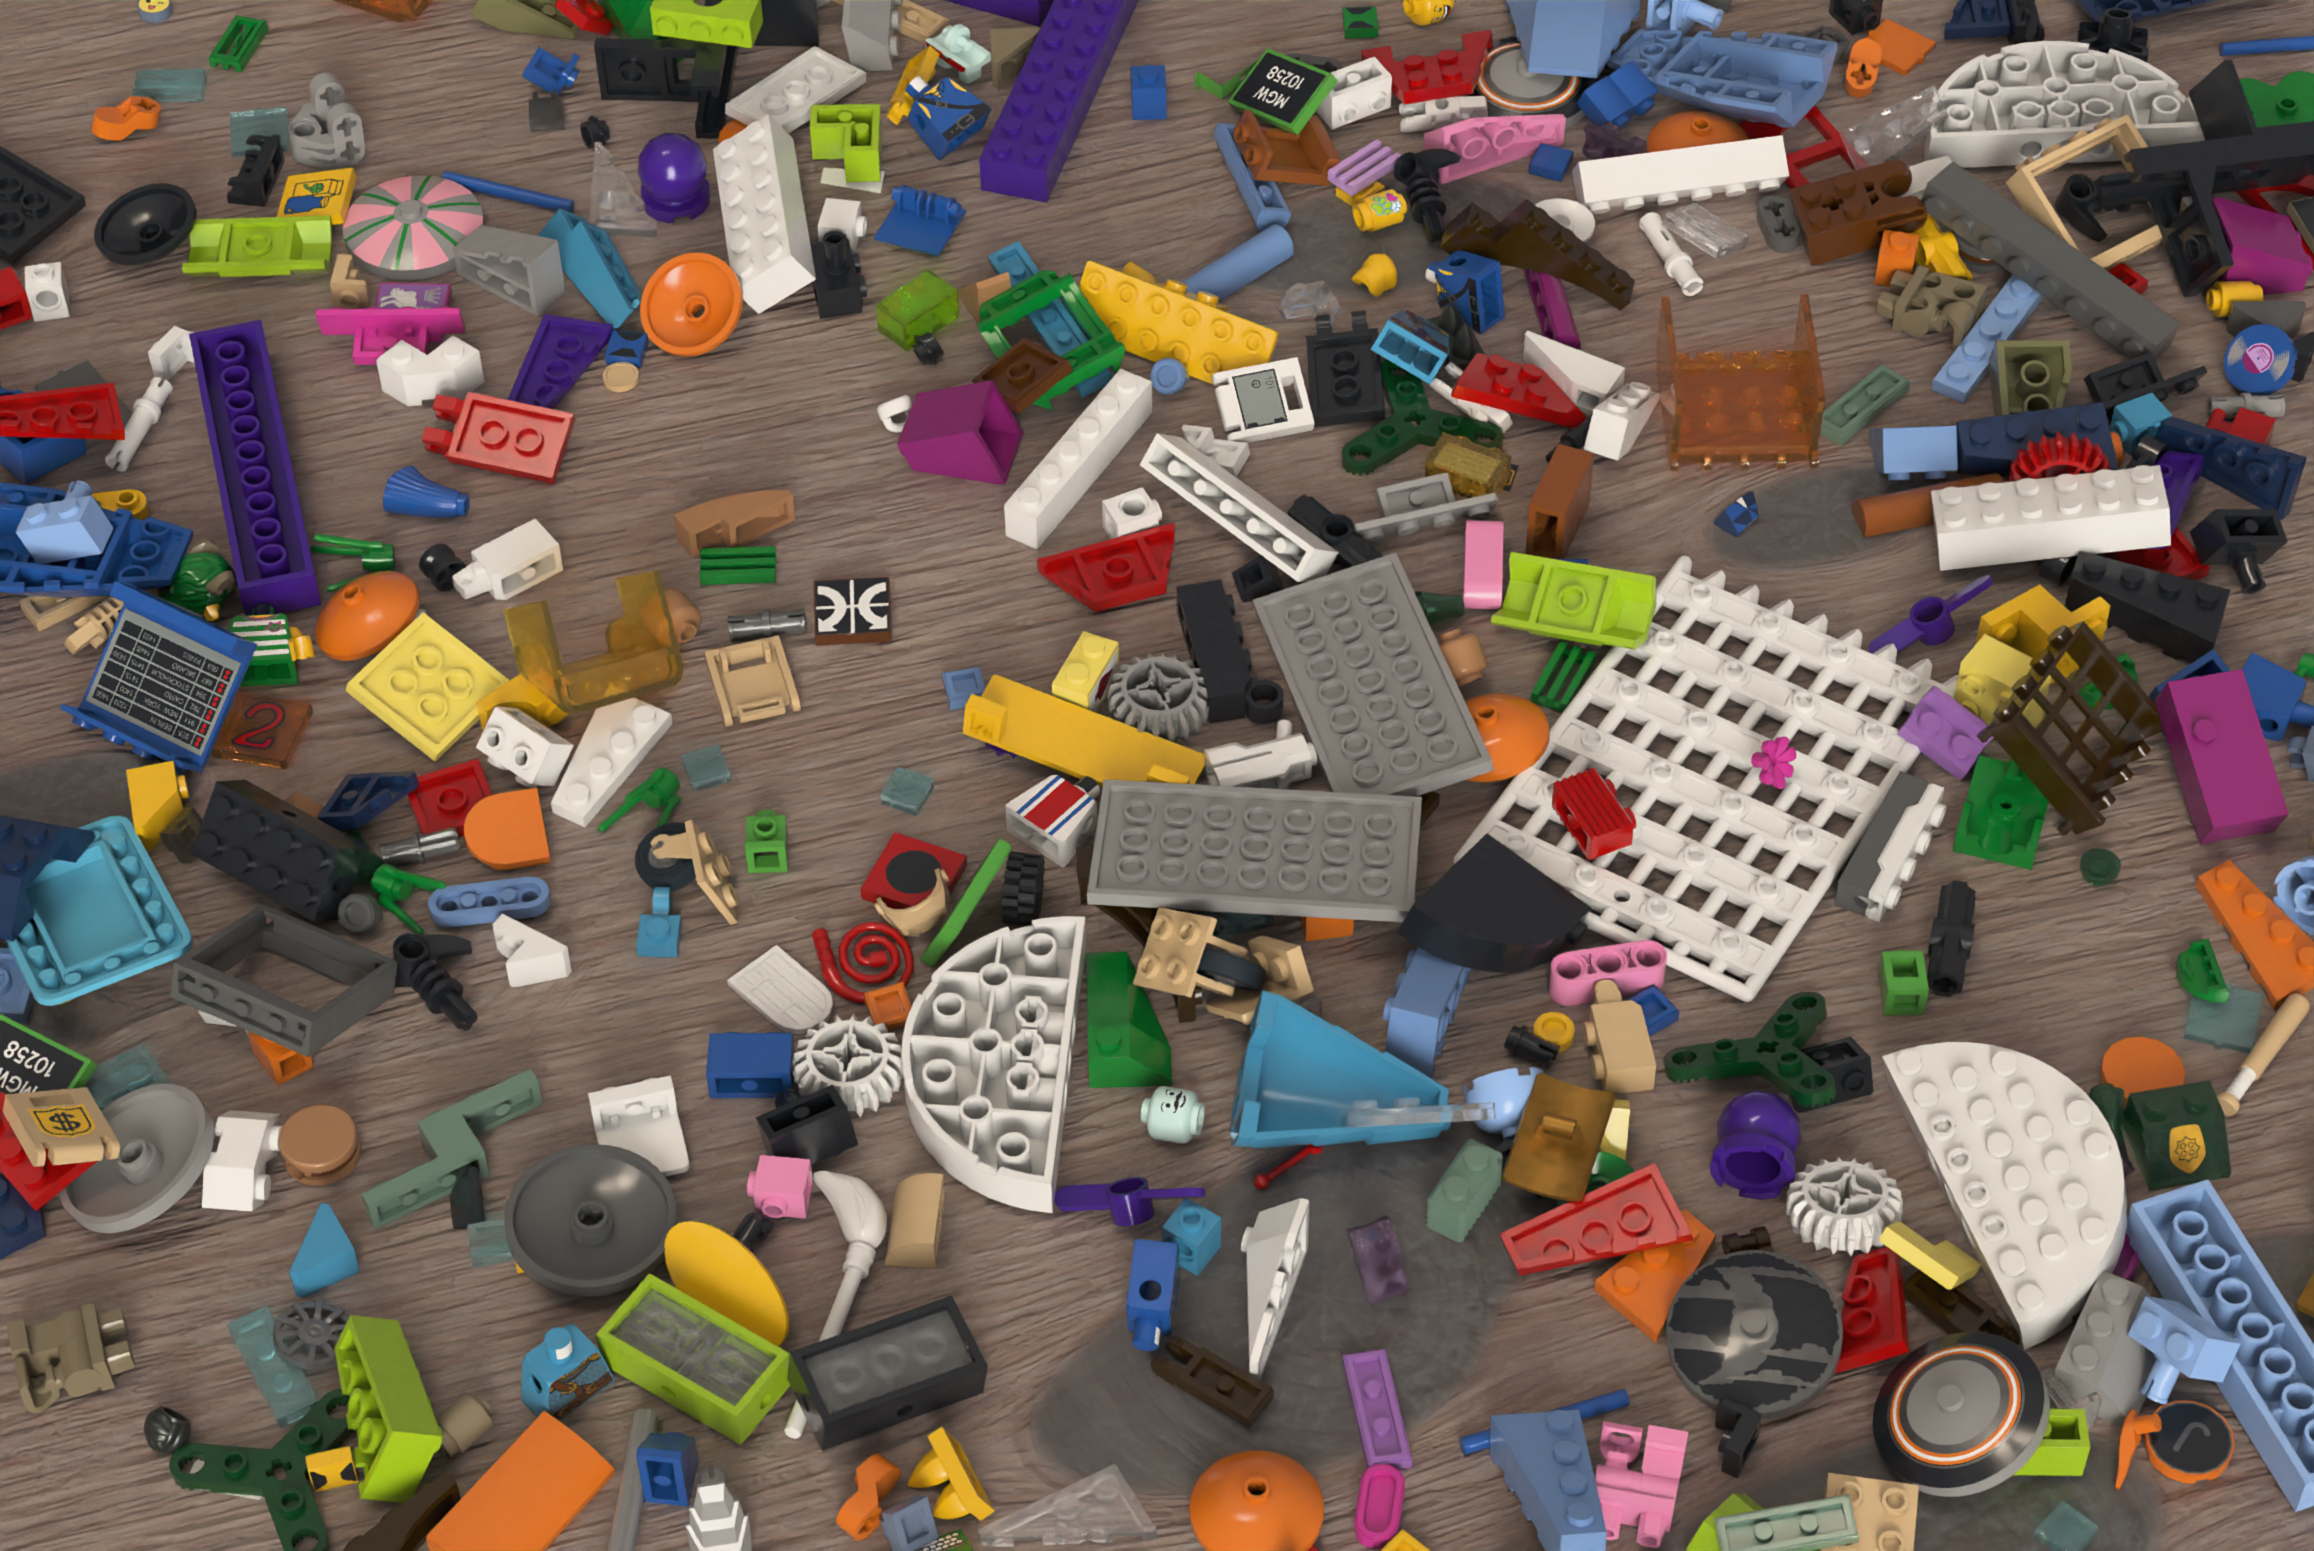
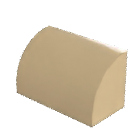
M924 1173L913 1175L901 1181L896 1187L885 1266L936 1269L945 1203L943 1174Z

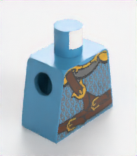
M1404 308L1388 319L1371 350L1426 383L1431 384L1449 354V334L1409 309Z
M568 1324L564 1328L556 1327L550 1329L545 1334L544 1342L528 1352L522 1359L521 1400L536 1417L543 1411H546L560 1421L615 1382L600 1351L575 1324Z

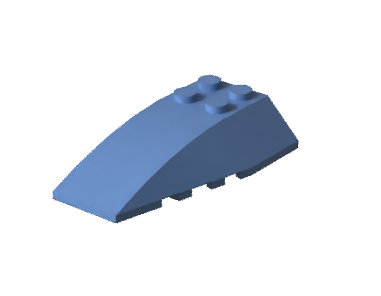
M1505 0L1507 10H1510L1512 25L1515 24V35L1517 41L1521 42V52L1528 72L1597 78L1611 58L1612 49H1617L1622 34H1627L1631 21L1636 20L1639 16L1641 0Z
M1639 29L1611 56L1607 66L1616 71L1626 63L1634 61L1658 89V93L1700 109L1745 119L1753 123L1765 122L1776 124L1782 128L1795 127L1824 96L1837 52V42L1763 32L1762 38H1747V32H1732V38L1713 37V31H1699L1694 37L1683 36V30Z

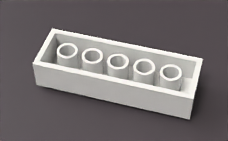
M769 114L758 121L752 122L744 130L729 139L723 140L718 146L713 148L729 265L740 281L743 300L758 314L816 280L794 141Z
M2140 465L2120 470L2104 469L2094 473L2076 475L2061 474L2057 477L2040 479L2024 478L2019 481L2005 483L1988 482L1978 486L1946 487L1942 490L1931 491L1934 532L1940 571L2078 556L2079 551L2098 554L2171 546L2170 510L2160 465Z

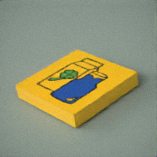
M353 167L288 176L277 217L331 216L332 225L344 224L357 178Z

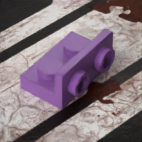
M1933 686L1915 705L1897 733L1907 742L1917 746L1923 754L1958 780H1961L1968 773L1982 749L1993 739V736H1991L1987 742L1982 743L1977 738V734L1989 725L1936 686Z

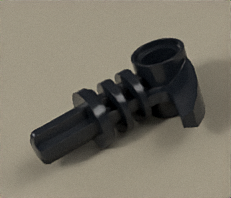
M1429 149L1416 154L1407 152L1396 161L1393 171L1395 179L1408 186L1406 193L1412 207V217L1415 222L1423 224L1426 237L1432 243L1436 241L1441 242L1445 231L1442 217L1446 213V205L1441 198L1437 186L1440 178L1439 169L1458 163L1461 158L1458 154L1444 149Z
M2074 174L2066 180L2055 202V208L2062 217L2066 218L2083 235L2097 242L2104 240L2107 234L2093 217L2092 211L2100 212L2102 209L2112 211L2115 208L2118 212H2127L2131 207V204L2103 207L2094 181L2082 174Z
M405 933L400 935L393 943V960L398 961L396 982L406 987H412L414 991L418 992V995L425 1001V1005L431 1013H444L458 1029L469 1030L478 1019L477 1013L461 997L463 985L456 978H451V975L443 969L438 960L472 954L471 942L460 937L443 934L421 935L418 933Z

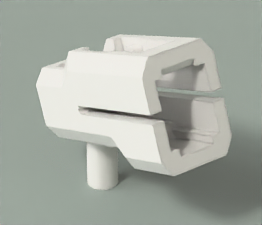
M1280 720L1277 723L1276 739L1250 746L1233 742L1204 749V770L1210 785L1287 789L1292 782L1312 777V766L1317 765L1316 751L1312 742L1306 743L1301 733L1292 735L1293 725L1291 721Z

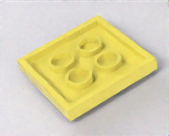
M423 612L347 683L346 692L436 762L479 720L476 702L510 680Z

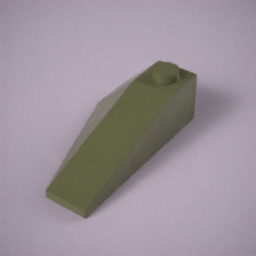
M1996 340L1989 357L1991 393L1995 416L2063 407L2072 376L2069 340Z

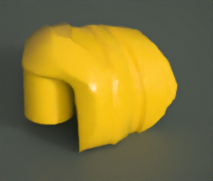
M1371 254L1364 261L1362 267L1354 274L1352 281L1357 285L1364 283L1368 287L1370 294L1379 297L1384 291L1393 289L1396 286L1398 280L1395 264L1386 254Z

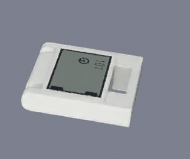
M1297 357L1223 371L1212 376L1213 385L1219 386L1215 389V395L1224 431L1239 430V427L1241 430L1228 434L1227 440L1251 443L1313 430L1315 423ZM1293 383L1300 409L1289 411L1283 387L1290 386Z

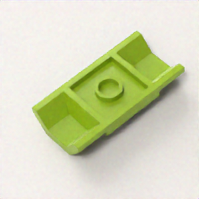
M331 216L196 219L190 233L191 247L188 263L182 264L183 273L187 276L243 277L291 275V271L294 273L330 272L333 253Z
M1511 552L1509 557L1510 582L1502 608L1492 615V625L1526 630L1530 634L1597 646L1605 644L1636 650L1647 640L1657 605L1656 578L1654 576Z

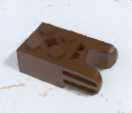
M1892 160L1789 189L1793 214L1800 227V236L1812 266L1880 247L1884 230L1911 233L1924 226L1928 218L1924 203L1916 196L1898 197L1905 194L1912 183V173L1907 163L1902 160Z

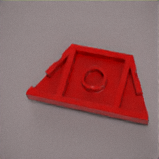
M1476 353L1451 392V397L1570 428H1577L1586 419L1583 412L1544 370L1530 363L1519 364L1511 362L1499 355L1488 356Z
M1170 523L1037 559V570L1039 574L1094 612L1165 594L1167 592L1175 542V525Z

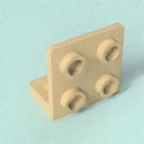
M1262 935L1248 941L1251 951L1250 962L1266 970L1265 979L1260 991H1248L1238 988L1234 991L1233 997L1225 994L1207 1002L1208 1012L1224 1016L1225 1019H1234L1249 1025L1252 1022L1262 990L1273 994H1280L1295 1004H1299L1301 1002L1300 997L1314 991L1300 945Z
M1828 1473L1823 1491V1499L1846 1494L1850 1495L1859 1542L1823 1548L1820 1551H1914L1919 1485Z

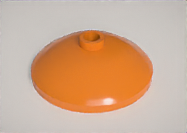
M1686 110L1662 119L1651 129L1647 140V153L1749 140V137L1736 122L1722 114L1707 110Z
M696 252L672 258L655 271L645 286L640 303V317L643 328L655 345L672 355L690 357L707 353L723 343L736 327L743 307L742 287L735 272L716 256ZM705 309L704 313L697 317L698 311Z
M394 571L373 572L352 580L340 588L322 608L315 626V641L326 656L339 661L357 660L379 652L387 647L414 620L420 606L418 587L409 576Z
M1505 693L1484 694L1465 701L1489 752L1494 771L1467 779L1468 781L1493 782L1508 779L1530 768L1542 757L1549 744L1550 729L1547 717L1535 703L1523 697Z
M1242 1451L1221 1458L1201 1474L1193 1487L1190 1497V1523L1197 1540L1206 1551H1308L1317 1540L1323 1525L1324 1501L1319 1485L1314 1477L1295 1460L1270 1451ZM1261 1491L1263 1494L1253 1495L1250 1492Z

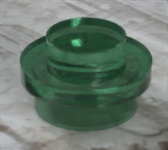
M2095 848L2086 851L2082 855L2079 867L2083 878L2088 883L2095 886H2106L2118 877L2121 863L2119 858L2111 851Z

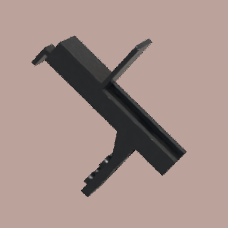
M705 0L704 6H714L723 0ZM761 0L763 24L754 43L755 46H819L816 0ZM672 37L665 40L596 38L594 50L601 100L699 102L695 121L696 138L718 139L720 131L727 121L725 104L730 101L739 47ZM676 58H695L691 80H679Z
M2224 60L2189 91V96L2205 141L2131 149L2124 155V159L2126 162H2131L2134 172L2101 175L2094 181L2103 207L2150 202L2184 297L2198 295L2234 266L2231 251L2227 246L2220 227L2219 218L2211 202L2212 194L2299 183L2307 175H2314V121L2257 128L2232 60ZM2191 197L2193 203L2179 214L2182 198Z

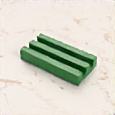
M236 15L210 54V66L217 68L219 63H221L223 69L229 70L231 66H234L235 71L242 72L269 30L267 21ZM246 25V27H245V29L243 30V32H242L241 34H239L240 31H241V29L243 28V26ZM234 42V46L232 47L228 55H225L229 50L230 46L232 45V43Z
M776 546L704 548L700 550V585L776 583Z
M1560 641L1533 688L1530 701L1563 713L1579 692L1593 667L1596 653L1588 651L1587 655L1581 653V647L1574 646L1571 650L1567 648L1568 643ZM1563 659H1567L1547 696H1543ZM1575 663L1581 664L1562 700H1555Z

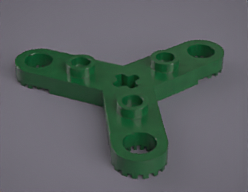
M1385 359L1381 364L1382 379L1391 416L1345 444L1342 449L1341 462L1346 472H1352V475H1356V473H1359V476H1362V473L1368 475L1369 472H1374V469L1381 464L1389 463L1417 444L1460 454L1466 452L1475 457L1478 455L1479 458L1485 456L1488 459L1489 456L1495 457V454H1499L1500 450H1502L1503 433L1499 427L1491 423L1430 409L1421 379ZM1396 368H1398V371H1400L1401 369L1402 372L1406 371V374L1402 376L1393 375L1391 373L1392 370L1396 371ZM1411 421H1415L1419 426H1413ZM1479 436L1480 438H1483V436L1488 438L1489 436V440H1492V442L1480 443L1476 439L1478 440ZM1356 453L1358 455L1363 453L1362 455L1365 456L1366 454L1368 459L1355 460L1352 458V454L1356 456Z
M1801 992L1790 996L1753 1038L1738 1040L1721 1039L1714 1043L1675 1048L1669 1051L1663 1059L1666 1076L1669 1080L1672 1079V1082L1679 1080V1083H1683L1684 1080H1687V1083H1689L1691 1079L1696 1081L1698 1078L1708 1077V1080L1759 1074L1785 1095L1790 1094L1799 1105L1803 1104L1804 1107H1808L1811 1104V1108H1815L1816 1104H1819V1107H1821L1823 1102L1828 1105L1830 1100L1833 1101L1836 1096L1834 1076L1800 1051L1816 1032V1026L1826 1019L1825 998L1815 992Z
M336 1389L325 1394L272 1449L201 1443L186 1444L177 1449L171 1456L169 1468L176 1485L181 1486V1489L189 1488V1491L203 1489L210 1490L211 1493L262 1496L266 1501L284 1551H297L294 1549L296 1546L295 1542L298 1543L299 1538L301 1540L304 1539L303 1536H306V1538L311 1536V1538L318 1540L317 1545L310 1551H329L328 1535L307 1481L310 1476L305 1456L337 1449L343 1444V1440L355 1431L348 1429L346 1417L335 1419L329 1416L332 1407L335 1409L336 1405L341 1406V1404L347 1406L350 1396L342 1395V1389ZM192 1458L204 1460V1466L196 1473L187 1474L181 1470L184 1467L183 1464L188 1463L187 1460H190V1462L193 1461ZM283 1468V1471L286 1472V1478L278 1481L274 1470Z

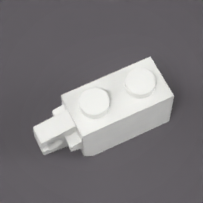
M533 519L471 551L473 562L453 575L452 579L455 589L465 600L487 591L495 599L507 600L563 571L560 546L536 519Z

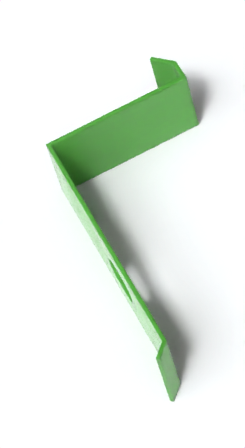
M1257 61L1222 86L1198 72L1195 74V91L1196 87L1200 86L1218 98L1223 99L1239 87L1243 81H1240L1241 76L1245 73L1248 75Z

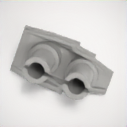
M713 1465L714 1478L710 1479L709 1466L705 1467L699 1473V1484L696 1487L694 1505H689L690 1522H685L691 1551H752L748 1513H743L739 1498L734 1499L727 1486L728 1475L726 1470L720 1466Z

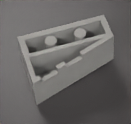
M480 225L453 248L457 275L536 316L543 313L566 293L558 240Z

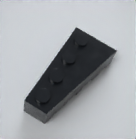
M2079 551L2071 575L2064 607L2073 612L2092 600L2102 597L2111 605L2107 619L2108 629L2116 626L2125 630L2128 638L2140 644L2143 640H2146L2164 648L2162 654L2175 660L2181 656L2195 662L2215 647L2230 589Z

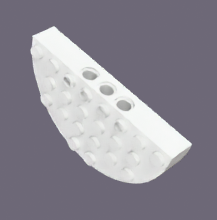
M2037 41L2002 47L1999 54L1990 57L1982 54L1965 63L1945 80L1938 90L1935 102L1931 107L1925 140L1924 160L1927 161L1948 155L1952 162H1955L1962 168L2019 165L2031 156L2034 161L2041 158L2040 154L2054 144L2059 143L2061 147L2067 145V140L2082 130H2086L2088 134L2095 131L2094 126L2106 118H2111L2112 121H2115L2127 114L2148 147L2205 141V137L2190 97L2186 98L2178 90L2179 84L2156 67L2117 50L2110 49L2108 54L2089 50L2090 44ZM2107 142L2068 163L2114 162L2121 160L2110 142Z
M1085 916L1032 920L1031 926L1021 927L1012 931L1009 930V927H1004L965 946L933 973L931 983L923 991L922 995L918 994L913 1002L903 1032L901 1055L905 1101L914 1129L927 1151L949 1174L970 1189L1001 1203L1031 1211L1053 1213L1086 953Z
M1943 1042L1906 1048L1882 1056L1887 1082L1976 1258L1982 1264L1981 1267L2011 1326L2019 1333L2020 1344L2025 1351L2046 1341L2072 1323V1317L2085 1306L2096 1280L2103 1271L2113 1273L2124 1245L2127 1229L2125 1180L2118 1145L2108 1122L2089 1096L2071 1079L2052 1066L2012 1049L1972 1042Z

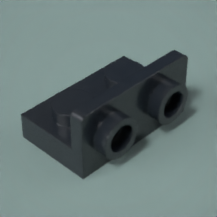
M1851 1036L1800 1049L1801 1052L1830 1072L1835 1078V1099L1833 1101L1830 1100L1828 1105L1823 1102L1821 1107L1873 1093L1871 1057ZM1792 1097L1793 1108L1797 1113L1821 1108L1819 1104H1816L1815 1108H1811V1104L1808 1107H1804L1803 1104L1799 1105L1795 1098Z

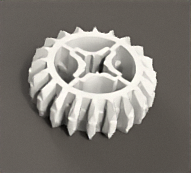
M854 1013L849 1020L842 1021L836 1015L834 1023L828 1024L821 1020L818 1026L819 1031L808 1028L806 1039L798 1040L797 1052L794 1053L792 1060L793 1077L802 1097L834 1085L847 1106L848 1112L855 1111L861 1118L865 1108H870L877 1112L879 1101L890 1103L892 1092H899L901 1079L903 1078L902 1048L898 1044L895 1032L888 1033L884 1023L874 1026V1021H872L870 1016L861 1022L858 1021Z
M1838 1156L1835 1162L1829 1163L1821 1158L1818 1166L1807 1164L1804 1172L1796 1173L1793 1183H1790V1188L1787 1191L1786 1214L1788 1215V1221L1792 1225L1793 1232L1801 1235L1803 1243L1814 1242L1816 1250L1826 1247L1831 1249L1833 1255L1838 1250L1847 1251L1850 1256L1854 1250H1861L1868 1254L1872 1246L1883 1248L1884 1244L1880 1242L1879 1238L1887 1226L1897 1221H1902L1903 1198L1901 1197V1191L1898 1190L1896 1185V1179L1888 1178L1886 1169L1874 1170L1872 1162L1862 1165L1857 1162L1856 1157L1851 1162L1842 1161Z

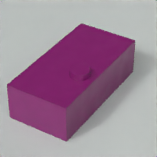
M2243 669L2167 682L2156 697L2155 703L2199 844L2275 831L2289 813Z

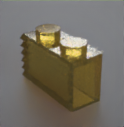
M1443 432L1436 445L1433 446L1432 451H1430L1429 456L1427 455L1425 477L1448 473L1454 495L1458 493L1461 497L1465 496L1467 499L1491 493H1497L1498 496L1510 478L1512 456L1505 454L1499 448H1488L1471 442L1465 436H1454Z

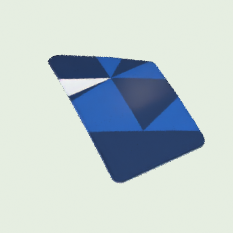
M1750 491L1735 501L1714 521V525L1733 537H1737L1759 516L1754 493Z

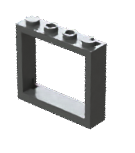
M261 904L174 962L171 997L309 1057L394 996L398 961ZM266 916L274 919V921L267 924ZM263 947L347 983L351 987L313 1012L224 972Z

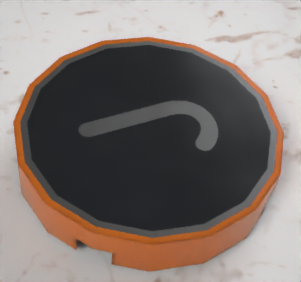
M2176 1400L2160 1406L2153 1413L2159 1415L2162 1428L2158 1432L2145 1433L2143 1435L2144 1447L2146 1446V1450L2149 1453L2148 1459L2153 1467L2167 1478L2184 1484H2196L2197 1480H2214L2228 1468L2235 1447L2233 1431L2225 1418L2210 1406L2195 1401Z

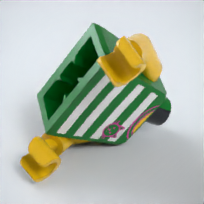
M266 603L255 605L252 608V615L236 616L231 619L228 631L258 644L240 687L299 683L296 659L315 657L310 636L304 635L297 627L289 626L287 616L282 613L275 614L274 607Z

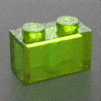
M930 270L925 271L876 304L878 331L904 350L909 351L916 344L914 339L916 334L921 336L927 331L934 334L959 317L958 290Z

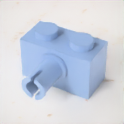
M1648 0L1645 30H1683L1684 36L1695 25V22L1707 26L1711 30H1716L1722 21L1723 10L1699 0Z
M77 480L75 484L72 481L62 501L45 504L36 503L27 507L16 530V534L37 564L103 553L114 528L93 498V490L89 484Z
M2145 1296L2128 1332V1336L2153 1352L2155 1358H2157L2140 1392L2143 1395H2147V1398L2161 1404H2167L2168 1397L2180 1372L2189 1378L2223 1382L2241 1344L2182 1303Z

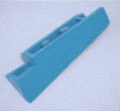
M559 208L538 236L558 240L562 270L605 322L613 324V328H619L626 318L640 305L642 294L607 231L588 224L586 218Z

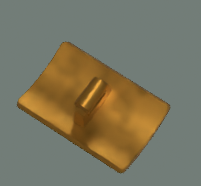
M1544 1073L1537 1074L1501 1175L1502 1180L1515 1187L1541 1196L1566 1201H1581L1584 1197L1616 1100L1613 1092L1578 1087L1552 1078Z

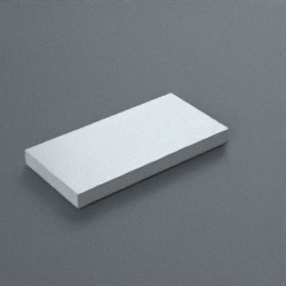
M814 46L726 103L725 114L747 126L769 114L789 134L810 120L811 105H833L866 83V72Z

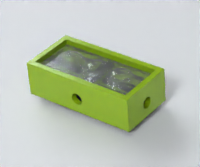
M650 1273L596 1334L598 1350L608 1368L742 1445L790 1387L787 1380L790 1353Z

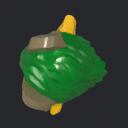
M201 539L191 545L189 554L182 559L172 585L165 586L160 596L162 599L200 615L203 614L208 621H215L220 618L219 611L225 604L227 595L237 590L236 574L231 565L224 559L220 548L215 542L210 539Z

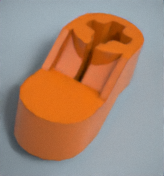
M1864 38L1858 40L1851 49L1844 79V88L1850 96L1855 98L1868 96L1872 93L1875 86L1882 49L1872 39ZM1862 65H1865L1864 71H1861Z
M129 96L117 107L97 108L94 111L91 131L97 137L105 140L122 141L136 129L149 130L156 128L161 113V105L149 97Z
M881 1453L871 1455L856 1468L854 1484L858 1487V1491L845 1502L836 1518L837 1525L856 1541L865 1539L881 1525L879 1518L882 1517V1508L879 1507L878 1503L891 1492L900 1477V1469Z

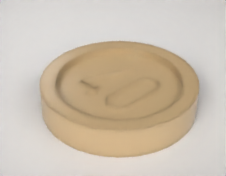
M628 362L613 363L603 371L605 387L614 392L629 391L636 387L639 382L638 369Z

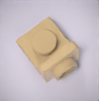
M338 254L330 281L334 307L344 309H365L370 307L367 282L360 280V272L354 269L352 255Z

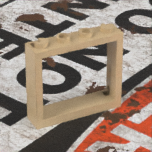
M2128 114L2115 121H2112L2111 118L2104 119L2094 126L2095 131L2089 134L2086 130L2078 132L2067 140L2068 144L2063 147L2059 143L2052 145L2040 154L2041 158L2035 161L2032 156L2027 158L2023 163L2014 167L2016 173L2006 181L2007 186L2026 214L2078 251L2080 250L2035 179L2107 142H2110L2127 171L2134 172L2131 162H2126L2124 155L2131 149L2146 148L2148 146ZM2182 200L2179 214L2186 209ZM2158 224L2091 258V260L2106 271H2109L2121 262L2124 263L2163 243L2164 240Z

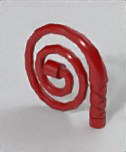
M868 921L854 926L843 936L838 948L839 963L848 976L855 981L866 984L882 983L893 977L900 966V954L896 945L887 937L875 934L862 937L854 945V957L860 965L870 966L871 969L888 965L885 950L870 952L867 957L863 956V949L869 944L882 945L891 956V963L884 972L877 975L862 974L854 969L848 961L847 950L850 942L857 935L866 931H881L893 937L901 947L905 959V970L897 983L903 982L905 987L908 985L914 971V957L910 944L898 930L885 923ZM821 928L813 931L812 938L815 949H817L818 960L820 961L821 975L827 985L841 998L856 1003H865L864 993L866 992L852 989L842 980L836 961H834L835 957L830 947L831 943L827 930Z

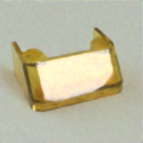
M659 570L615 579L624 616L612 620L606 628L605 638L609 652L563 665L547 600L503 609L520 674L567 714L587 712L676 685L682 678L683 664Z

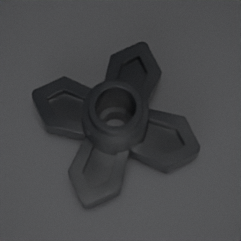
M2120 8L2105 10L2104 16L2100 18L2099 27L2094 23H2079L2077 41L2090 44L2089 50L2108 54L2109 50L2113 49L2134 56L2144 62L2148 61L2149 52L2146 47L2148 30L2135 28L2134 22L2131 20L2132 14L2129 11Z

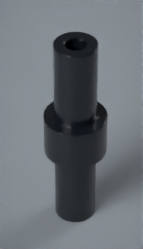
M1592 414L1577 428L1571 427L1562 435L1559 444L1581 449L1586 442ZM1556 447L1546 455V461L1548 464L1555 452Z

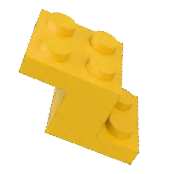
M2039 584L1981 616L1976 643L1986 634L2034 658L2048 646L2049 642L2047 639L2054 630L2062 625L2071 627L2082 621L2088 625L2102 642L2107 628V619L2111 605L2102 597H2098L2070 612ZM2065 652L2057 663L2056 668L2067 678L2070 673L2079 669V666ZM2052 677L2050 685L2055 682V680Z

